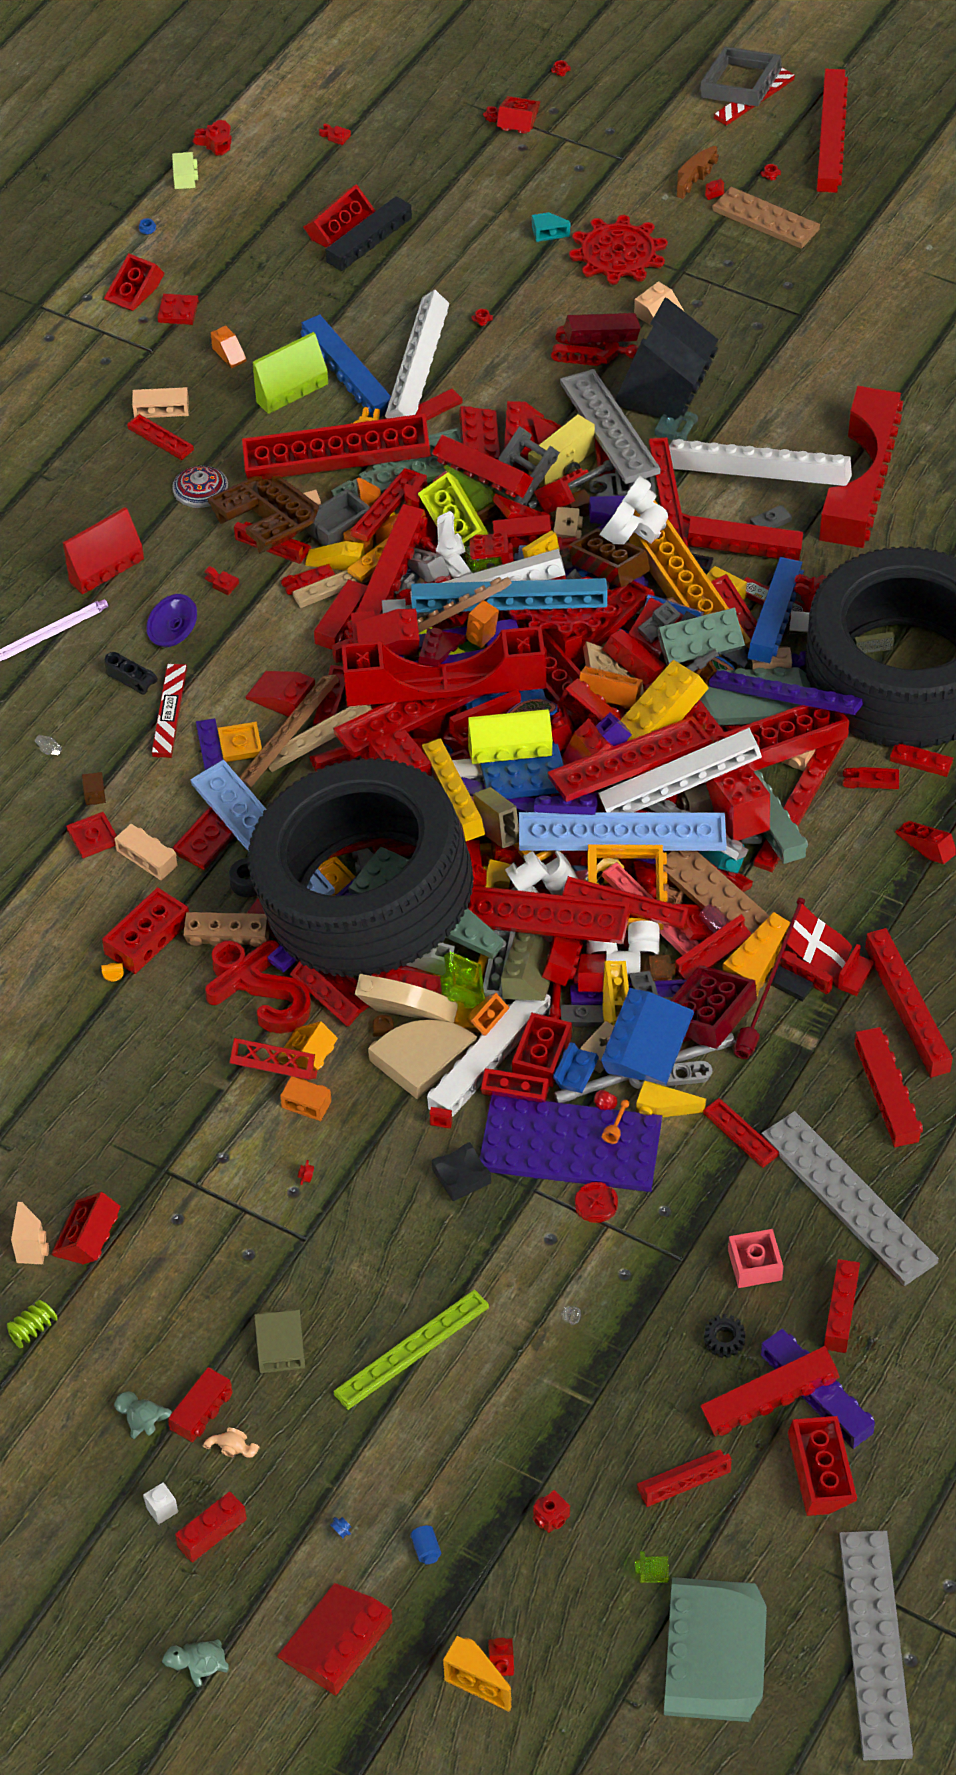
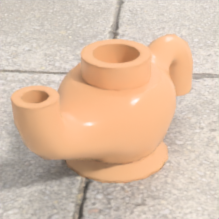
M226 1428L227 1432L213 1435L203 1444V1447L206 1449H210L213 1444H218L222 1448L221 1452L228 1457H234L235 1454L241 1453L245 1457L250 1458L254 1457L259 1450V1446L255 1443H251L250 1446L246 1445L245 1440L247 1436L235 1428Z

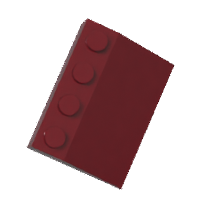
M699 965L670 1000L694 1011L686 1036L700 1045L718 1049L757 1001L755 980Z

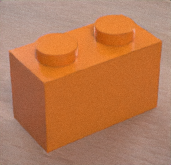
M482 600L469 613L466 639L482 648L496 633L499 609Z
M291 1076L280 1095L282 1108L318 1121L322 1120L331 1104L330 1089Z

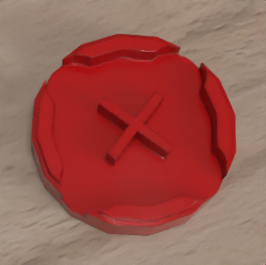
M591 1182L583 1185L578 1193H576L575 1209L584 1220L592 1223H601L615 1215L618 1209V1196L612 1187L606 1186L605 1183Z

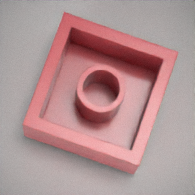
M773 1229L729 1236L728 1253L738 1288L782 1281L783 1263Z

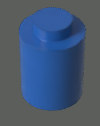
M427 1525L413 1530L410 1536L418 1560L425 1564L435 1563L441 1555V1550L433 1527Z

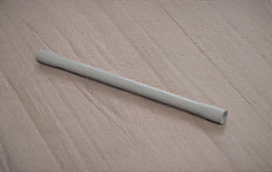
M730 1033L718 1049L699 1044L679 1051L675 1063L733 1046L735 1043L734 1036ZM611 1074L587 1082L583 1093L563 1089L554 1092V1098L556 1103H565L579 1096L629 1080V1078Z

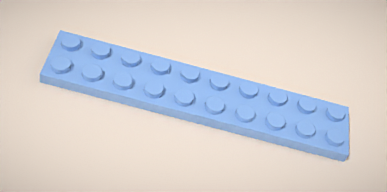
M222 760L190 779L192 786L248 850L255 825L259 823V817L263 816V811L267 809L230 766ZM317 869L311 877L307 888L325 895L334 894V887Z
M519 812V851H588V844L663 845V851H726L725 813H596L595 815Z

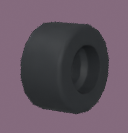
M248 858L236 861L229 870L231 889L241 897H254L257 895L252 880L242 879L245 876H250Z

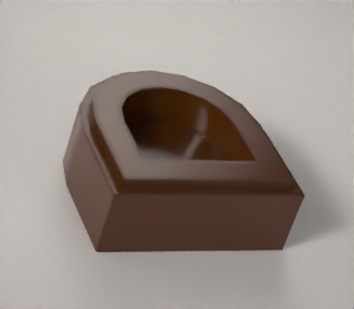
M379 1015L373 1020V1037L384 1036L394 1029L393 1019L388 1015Z

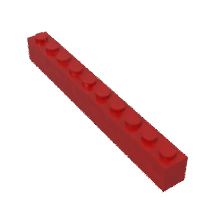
M825 69L817 192L837 193L838 186L842 185L843 164L840 163H843L844 153L840 152L844 151V142L841 141H844L845 131L842 130H845L846 121L842 119H846V109L843 108H846L848 77H845L844 69Z

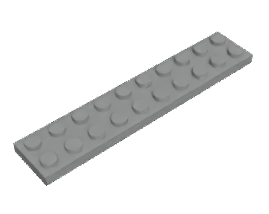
M594 369L560 379L561 386L580 415L595 424V438L625 484L635 482L639 476L649 478L660 474L659 465Z
M795 1111L762 1132L761 1136L779 1151V1157L903 1286H906L938 1264L939 1258Z
M887 1531L840 1532V1549L863 1760L912 1759L913 1750Z

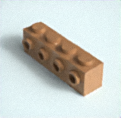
M186 912L184 937L187 943L195 946L201 944L216 946L223 941H235L241 946L251 945L259 947L269 940L271 927L265 914Z

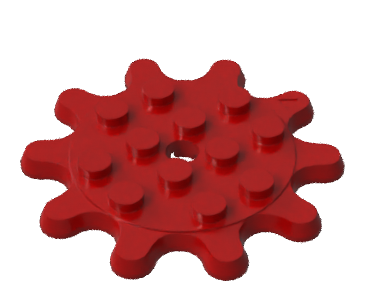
M619 215L617 221L613 224H607L600 218H594L591 220L593 231L588 233L576 231L572 235L573 240L582 245V247L569 252L571 260L587 263L582 268L585 277H592L595 274L601 273L607 276V281L611 285L618 284L622 276H632L636 281H644L647 276L644 270L646 267L661 268L665 263V259L655 252L664 250L668 245V241L665 238H652L650 236L654 230V224L651 222H645L640 226H633L630 224V217L627 215Z
M560 576L551 580L566 579V576ZM583 577V578H581V579H593V578H592V577ZM607 589L608 602L614 596V592L610 589ZM607 605V607L524 609L510 610L509 614L513 620H530L528 623L529 627L541 626L542 630L548 628L556 629L560 636L569 637L572 630H577L579 627L590 631H597L601 622L596 618L613 617L616 613V607Z

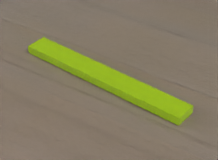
M474 1289L333 1391L334 1396L349 1410L487 1310L489 1304Z

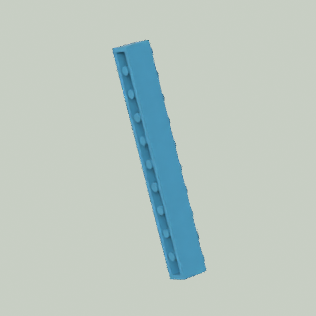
M606 578L511 581L512 584L507 588L484 599L499 610L607 607ZM491 581L411 584L412 609H416V613L432 612L436 609L440 612L447 603L453 601L455 604L459 602L458 598L467 593L470 596L475 594L474 590L480 586H490ZM480 602L466 608L463 611H472Z

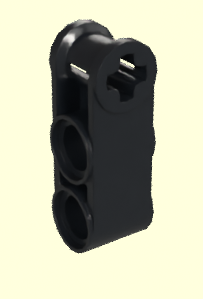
M110 652L105 656L106 674L142 695L146 694L148 688L158 681L153 671L140 666L117 652Z

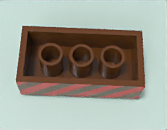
M598 528L569 544L573 565L600 578H606V581L621 588L650 571L646 550L629 542L613 544L599 535L602 530Z

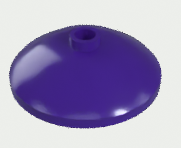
M173 594L161 600L154 607L147 621V634L150 640L160 647H171L186 639L193 630L197 620V607L194 601L184 594Z

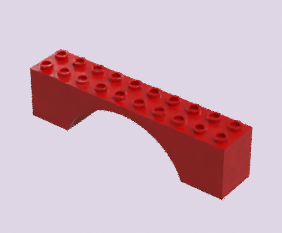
M857 386L850 411L848 437L866 450L873 464L866 473L858 479L847 483L846 486L841 485L828 489L821 515L819 541L864 548L865 542L870 540L871 530L869 528H873L875 518L872 515L877 513L878 504L876 502H880L882 492L879 489L884 487L885 478L883 476H887L888 465L886 463L891 461L892 452L890 450H893L895 445L893 437L897 438L899 427L896 425L901 423L902 414L899 413L902 412L903 401L900 400L901 393Z
M541 626L501 630L497 638L478 654L461 661L440 664L438 667L402 658L390 651L382 641L341 644L347 707L547 688L545 650Z
M652 683L645 685V691ZM700 699L682 719L693 716L712 739V744L727 738L725 732ZM748 764L705 782L714 813H725L726 833L731 840L739 841L770 830V793Z

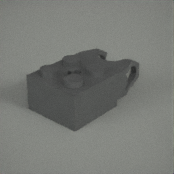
M615 470V473L602 475L589 482L590 492L597 494L595 496H626L628 490L633 485V483L625 484L617 470ZM654 476L644 478L651 483L649 490L656 495ZM602 483L604 487L596 489L593 485Z

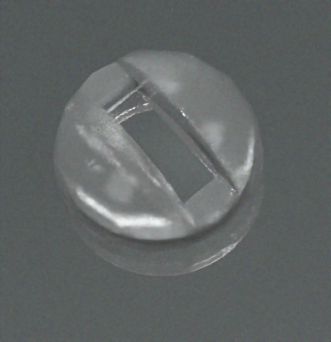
M566 1306L564 1311L561 1312V1317L566 1323L575 1325L581 1318V1311L578 1307Z

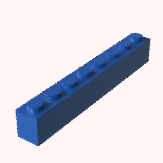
M319 314L301 322V336L304 337L312 332L316 334L323 359L328 368L337 375L340 382L344 383L348 392L355 396L356 401L361 403L363 407L368 408L369 414L372 417L375 409H380L379 418L386 415L391 396L324 318Z
M780 557L750 642L748 659L771 664L773 656L777 657L786 624H788L797 596L794 590L796 585L794 579L796 575H804V570L801 569V561Z

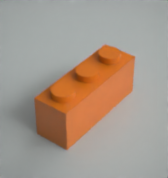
M585 666L580 672L579 678L580 681L586 682L590 686V690L595 694L601 695L607 704L614 703L622 708L631 709L640 698L643 682L641 679Z

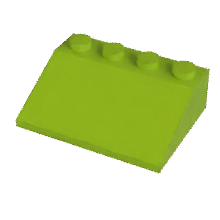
M314 332L253 361L256 402L268 414L328 384V371Z

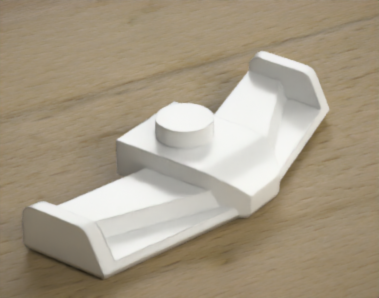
M449 511L437 518L438 545L436 554L443 555L448 571L455 579L473 573L460 556V554L466 551L461 536L458 533L454 535L455 516Z

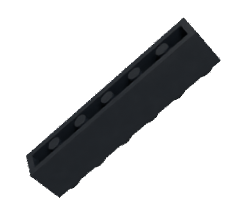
M395 196L325 249L326 262L340 271L349 267L353 262L412 219L411 204Z

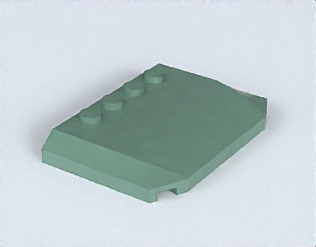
M798 667L724 670L730 673L744 674L745 676L760 677L766 680L811 688L810 682L806 677L807 673ZM709 683L707 685L709 689L700 698L719 725L750 724L800 706V704L710 687Z
M672 1577L664 1715L750 1722L753 1713L763 1700L767 1606L756 1584Z

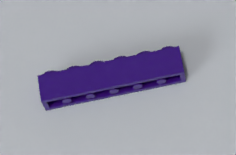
M783 1329L764 1341L761 1346V1356L774 1369L809 1354L806 1349H802L797 1344L793 1335L787 1334ZM837 1380L831 1385H822L816 1388L810 1395H801L821 1417L838 1416L843 1440L852 1449L874 1433L875 1421L872 1415L864 1412L859 1407L857 1400L853 1396H849Z

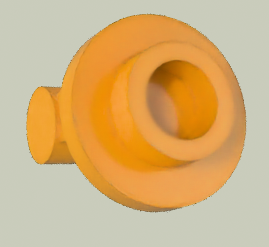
M122 963L101 965L103 977L107 981L114 982L122 978L124 973Z

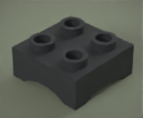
M470 1142L464 1144L451 1154L432 1160V1170L452 1201L491 1184V1173L481 1162Z

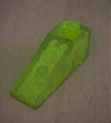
M444 466L445 470L458 480L476 512L494 503L492 499L495 493L490 487L486 488L483 484L452 467Z

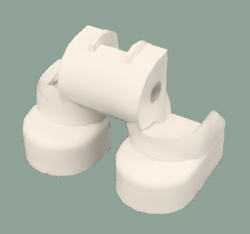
M641 476L636 479L622 500V503L616 509L617 511L599 535L613 544H625L632 533H636L650 544L654 539L659 538L660 530H663L667 525L665 522L668 519V513L662 506L653 502L656 495L649 490L651 487L649 481ZM635 510L640 514L639 517L633 515Z
M531 851L527 855H523L526 861L524 864L517 867L512 863L511 866L505 869L515 885L511 890L535 893L539 892L533 885L542 880L551 894L562 895L567 877L577 879L578 877L568 859L560 851H555L557 858L547 865L542 863L535 853Z
M653 921L630 923L628 926V951H618L617 943L586 940V954L606 952V961H626L627 976L630 981L631 973L640 972V952H654V958H658L659 924Z

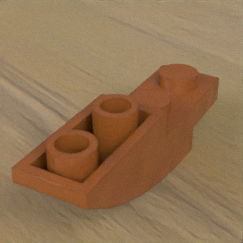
M712 146L697 153L680 168L677 183L678 198L684 199L698 179L704 180L706 175L710 174L712 166L718 162L717 146Z

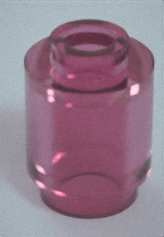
M711 904L707 905L699 914L702 918L701 921L713 933L730 922L716 906L713 907Z

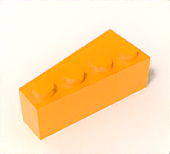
M773 912L723 963V971L755 980L756 994L758 996L760 988L763 987L767 975L774 966L790 922Z

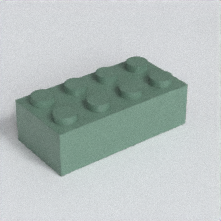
M735 608L659 627L657 630L666 667L672 660L681 665L692 662L700 655L702 657L713 649H716L718 654L721 655L740 650L745 646Z

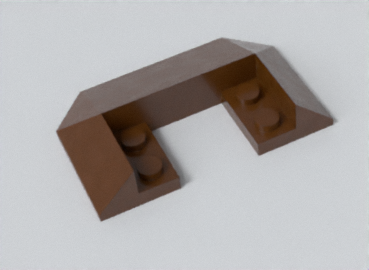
M254 476L207 498L220 524L250 510H254L264 518L245 528L246 534L256 541L259 554L290 540L313 524L319 510L317 503L280 476H272V479H262V476Z

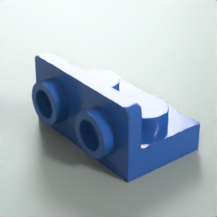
M570 1042L568 1048L563 1053L559 1066L554 1071V1079L559 1088L583 1093L599 1060L597 1053L580 1050L575 1043Z

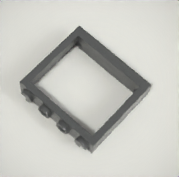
M725 46L722 52L718 54L716 61L712 63L710 70L706 72L704 79L701 80L699 89L701 90L702 98L759 106L782 70L781 55ZM728 64L764 70L753 89L716 84Z

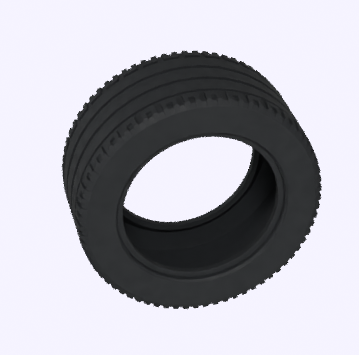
M900 546L899 548L891 547L890 549H876L873 552L868 551L866 554L862 553L858 557H852L851 560L845 561V564H840L819 585L809 612L805 673H807L806 677L810 682L811 688L828 692L833 691L843 695H853L862 699L863 705L855 715L844 713L849 720V733H853V736H859L862 740L867 739L868 742H876L878 745L885 744L888 747L889 745L904 744L924 748V746L933 747L935 744L938 746L943 742L946 744L950 740H956V658L946 664L933 668L901 669L874 660L854 643L855 637H859L872 629L887 625L904 624L932 630L944 636L956 646V558L954 555H947L945 552L940 553L938 550L932 551L929 548H912V546L904 548V546Z
M360 758V760L351 759L348 762L342 761L339 764L337 762L333 763L334 765L332 766L327 765L323 769L319 768L316 772H310L308 776H303L300 778L301 780L293 782L292 786L286 787V790L280 792L279 796L273 799V803L267 806L268 809L263 811V816L259 817V823L255 825V830L252 832L250 845L248 846L250 877L271 930L280 945L291 957H294L298 962L300 961L302 965H307L310 969L315 968L318 972L323 971L324 974L331 973L333 976L338 974L340 977H345V975L349 977L357 975L359 977L360 974L371 976L375 973L379 975L384 971L387 973L389 970H397L400 966L404 967L407 966V963L415 962V959L422 958L425 953H430L431 949L438 947V944L442 943L444 938L451 934V930L456 928V924L460 923V918L465 914L464 910L468 908L474 881L471 857L457 814L443 787L433 777L428 776L426 772H421L419 768H414V766L407 765L404 762L399 763L396 760L390 761V759L382 760V758H377L376 760L373 758H368V760ZM370 839H394L416 847L409 862L397 875L369 891L353 895L333 896L321 894L307 888L311 877L318 867L331 855L351 844Z

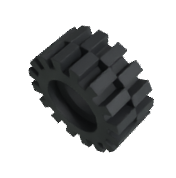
M723 1314L721 1319L717 1315L715 1320L711 1318L709 1324H706L704 1343L707 1345V1350H712L713 1355L719 1354L720 1358H723V1355H726L727 1358H730L731 1354L737 1355L738 1350L741 1352L745 1344L744 1325H740L741 1321L739 1319L734 1321V1316L730 1315V1319L726 1318L727 1314ZM726 1330L731 1332L734 1338L731 1342L723 1343L717 1340L716 1334L719 1331Z

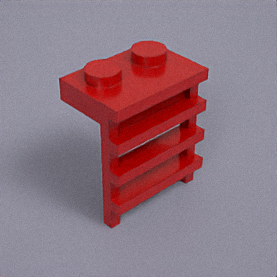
M582 468L577 469L535 490L534 493L543 511L550 513L557 510V507H564L574 502L575 498L568 483L588 473V470L582 471Z

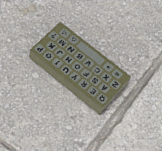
M893 632L859 636L855 637L854 643L865 654L893 650L894 634Z

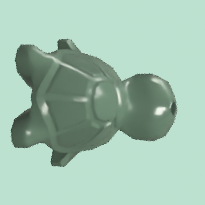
M130 1391L120 1393L114 1402L115 1409L119 1413L127 1415V1422L133 1439L144 1430L148 1436L155 1431L154 1422L162 1421L172 1414L169 1408H164L150 1400H138L137 1396Z
M218 1639L185 1644L183 1649L177 1645L172 1646L166 1651L162 1660L166 1667H171L175 1670L188 1667L191 1679L197 1687L202 1686L201 1677L209 1676L216 1671L227 1673L229 1670V1665L225 1661L224 1650L221 1648L222 1643Z

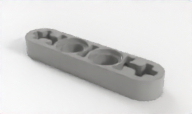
M705 1061L675 1063L667 1084L658 1085L674 1086L703 1083L709 1080L712 1074V1067ZM699 1068H702L703 1071H706L704 1076L701 1074V1072H698ZM676 1070H684L687 1077L679 1078L676 1075ZM629 1078L630 1084L637 1089L642 1088L643 1080L639 1082L638 1079Z

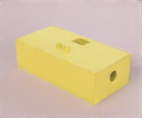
M578 414L539 445L545 450L552 446L560 452L557 461L552 464L539 487H543L564 476L565 468L568 464L572 462L579 464L594 452L595 424ZM533 450L528 453L529 462L537 466L542 456Z

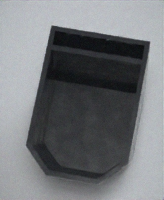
M665 297L650 323L653 327L647 339L643 338L615 401L619 407L677 422L680 416H685L689 408L686 405H691L695 397L694 394L698 392L701 386L700 383L705 379L706 371L709 370L713 362L712 359H714L718 351L716 345L719 340Z

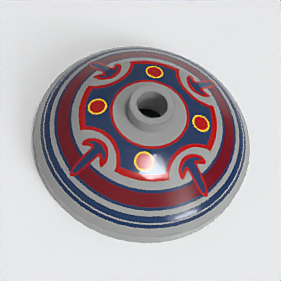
M205 465L193 466L183 470L176 476L173 482L175 498L183 505L193 508L209 507L210 504L207 498L228 489L226 476L220 470Z

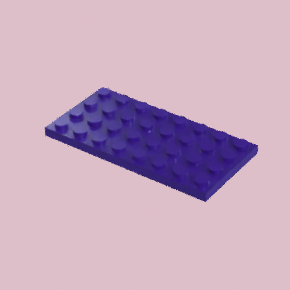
M492 1095L480 1160L491 1173L580 1184L602 1182L612 1188L652 1192L662 1115H644L639 1112L624 1111L617 1126L621 1132L620 1138L616 1144H610L603 1140L602 1133L608 1125H614L620 1110H600L597 1107L548 1101L540 1103Z

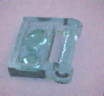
M686 412L684 417L680 415L676 420L667 418V415L663 414L655 428V435L671 440L682 439L687 441L691 428L697 423L699 418L691 412ZM683 420L687 421L681 433L676 432Z

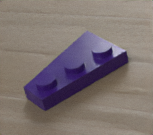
M589 793L568 802L562 796H540L535 798L534 812L595 815L598 805V793Z

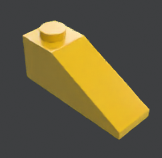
M343 541L309 549L305 565L320 567L329 564L332 569L346 571L348 567L364 556V543Z
M626 961L604 962L603 1019L604 1022L607 1021L615 1026L629 990Z
M644 1081L637 1100L636 1112L644 1115H662V1118L703 1113L706 1099Z

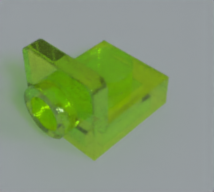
M640 1551V1558L635 1559V1574H640V1583L669 1582L668 1556L645 1557V1551Z

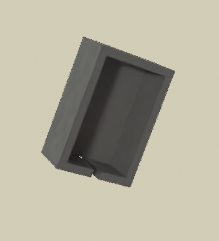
M346 489L319 506L314 523L308 526L305 531L315 540L318 539L322 546L343 542V533L355 526L370 507L353 492Z

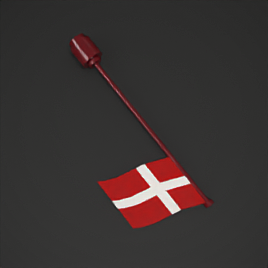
M803 898L797 899L796 903L798 905L751 1026L741 1028L733 1046L734 1054L738 1058L749 1059L754 1054L760 1038L759 1033L754 1027L786 945L801 960L809 962L812 966L833 977V985L835 987L838 985L839 973L848 959L852 945L840 933L822 922L804 906L805 899Z

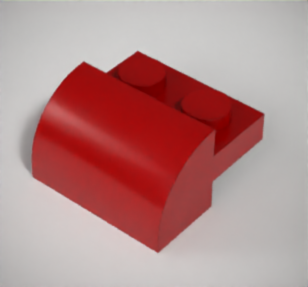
M420 473L411 485L405 483V505L421 509L425 507L418 493L427 487V475Z

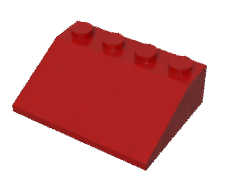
M126 507L63 542L69 582L82 595L144 560L141 541Z
M334 1583L278 1654V1658L336 1696L392 1624V1609L371 1596Z

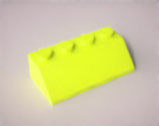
M449 472L418 493L436 526L439 516L449 511L454 514V535L458 533L461 536L465 550L470 549L468 547L470 546V538L478 534L488 535L486 528L460 483Z
M549 709L468 717V749L472 764L552 756L553 740Z

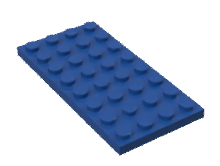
M543 689L519 691L521 693V701L528 699L546 700ZM509 692L485 694L465 704L466 710ZM554 740L552 742V756L480 763L485 789L491 787L506 799L559 793L548 779V771L564 766L558 744H555Z

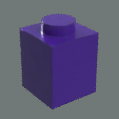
M609 713L596 725L600 734L613 746L626 742L632 735L626 725L612 713Z

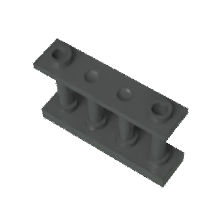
M519 426L498 460L510 466L517 462L532 472L531 477L533 480L524 498L519 496L513 498L507 495L503 489L501 492L494 489L489 482L487 485L482 483L479 490L491 498L496 493L527 506L534 491L552 464L557 461L560 452L552 446H549L547 450L530 440L532 434ZM524 447H528L542 456L537 466L520 456Z

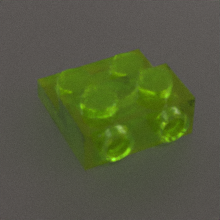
M450 951L444 955L446 973L440 977L442 995L447 996L451 1002L459 1001L464 1003L466 1008L476 1007V1005L485 1000L481 964Z

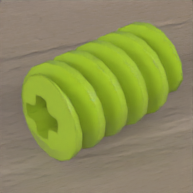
M37 1300L35 1306L31 1305L28 1307V1311L21 1313V1317L17 1316L14 1318V1322L10 1321L7 1323V1330L13 1342L19 1348H23L21 1340L29 1343V1334L36 1338V1329L43 1332V1323L50 1327L51 1322L49 1319L57 1321L58 1318L49 1305L42 1300Z

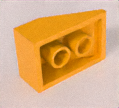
M457 1636L443 1659L444 1680L509 1712L511 1709L510 1685L473 1640Z

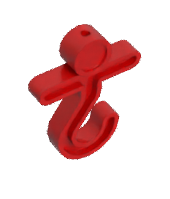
M268 940L247 956H245L244 948L235 941H223L213 948V971L218 977L205 988L206 999L210 1005L222 1003L238 990H244L254 996L288 1000L292 1005L285 1010H276L269 1005H262L257 1009L258 1025L269 1032L279 1034L293 1032L296 1028L302 1027L309 1019L311 1012L309 991L302 982L291 977L262 973L272 965L268 961V956L279 947L276 941Z

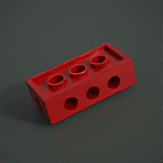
M157 887L102 939L104 954L117 963H122L123 967L136 974L184 929L186 912H189L188 906Z

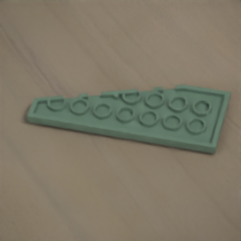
M454 428L429 435L431 457L376 464L369 472L366 473L364 471L360 473L358 478H362L380 488L382 495L404 468L427 475V483L433 482V479L447 469L453 476L464 473L463 470L457 472L450 468L451 465L448 463L444 466L436 461L437 457L432 455L442 434L461 443V432L459 428ZM357 479L353 481L348 480L331 490L332 497L346 489H349L358 497Z
M380 846L349 886V893L352 895L359 894L386 883L406 866L409 859ZM467 908V910H464V916L460 918V923L456 924V928L451 930V934L446 938L493 959L503 946V939Z

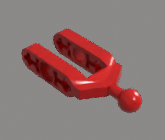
M560 326L557 328L555 339L562 344L553 346L551 358L557 362L598 366L601 363H609L618 353L634 358L638 346L631 344L627 347L619 346L618 342L568 343L564 326ZM594 347H605V350Z

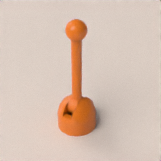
M628 1100L621 1101V1109L614 1125H608L602 1133V1138L607 1143L616 1144L620 1138L621 1132L617 1126L625 1108L629 1106Z

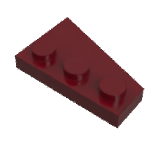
M427 628L418 663L438 667L448 658L451 651L455 652L459 644L465 643L466 635L446 632L438 628Z

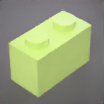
M193 152L172 153L175 189L195 188V181L198 180V171L194 169H198L197 159H193Z

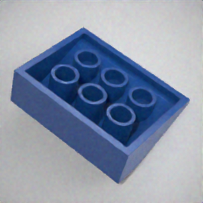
M629 988L601 1059L608 1074L666 1085L694 1011L651 992Z

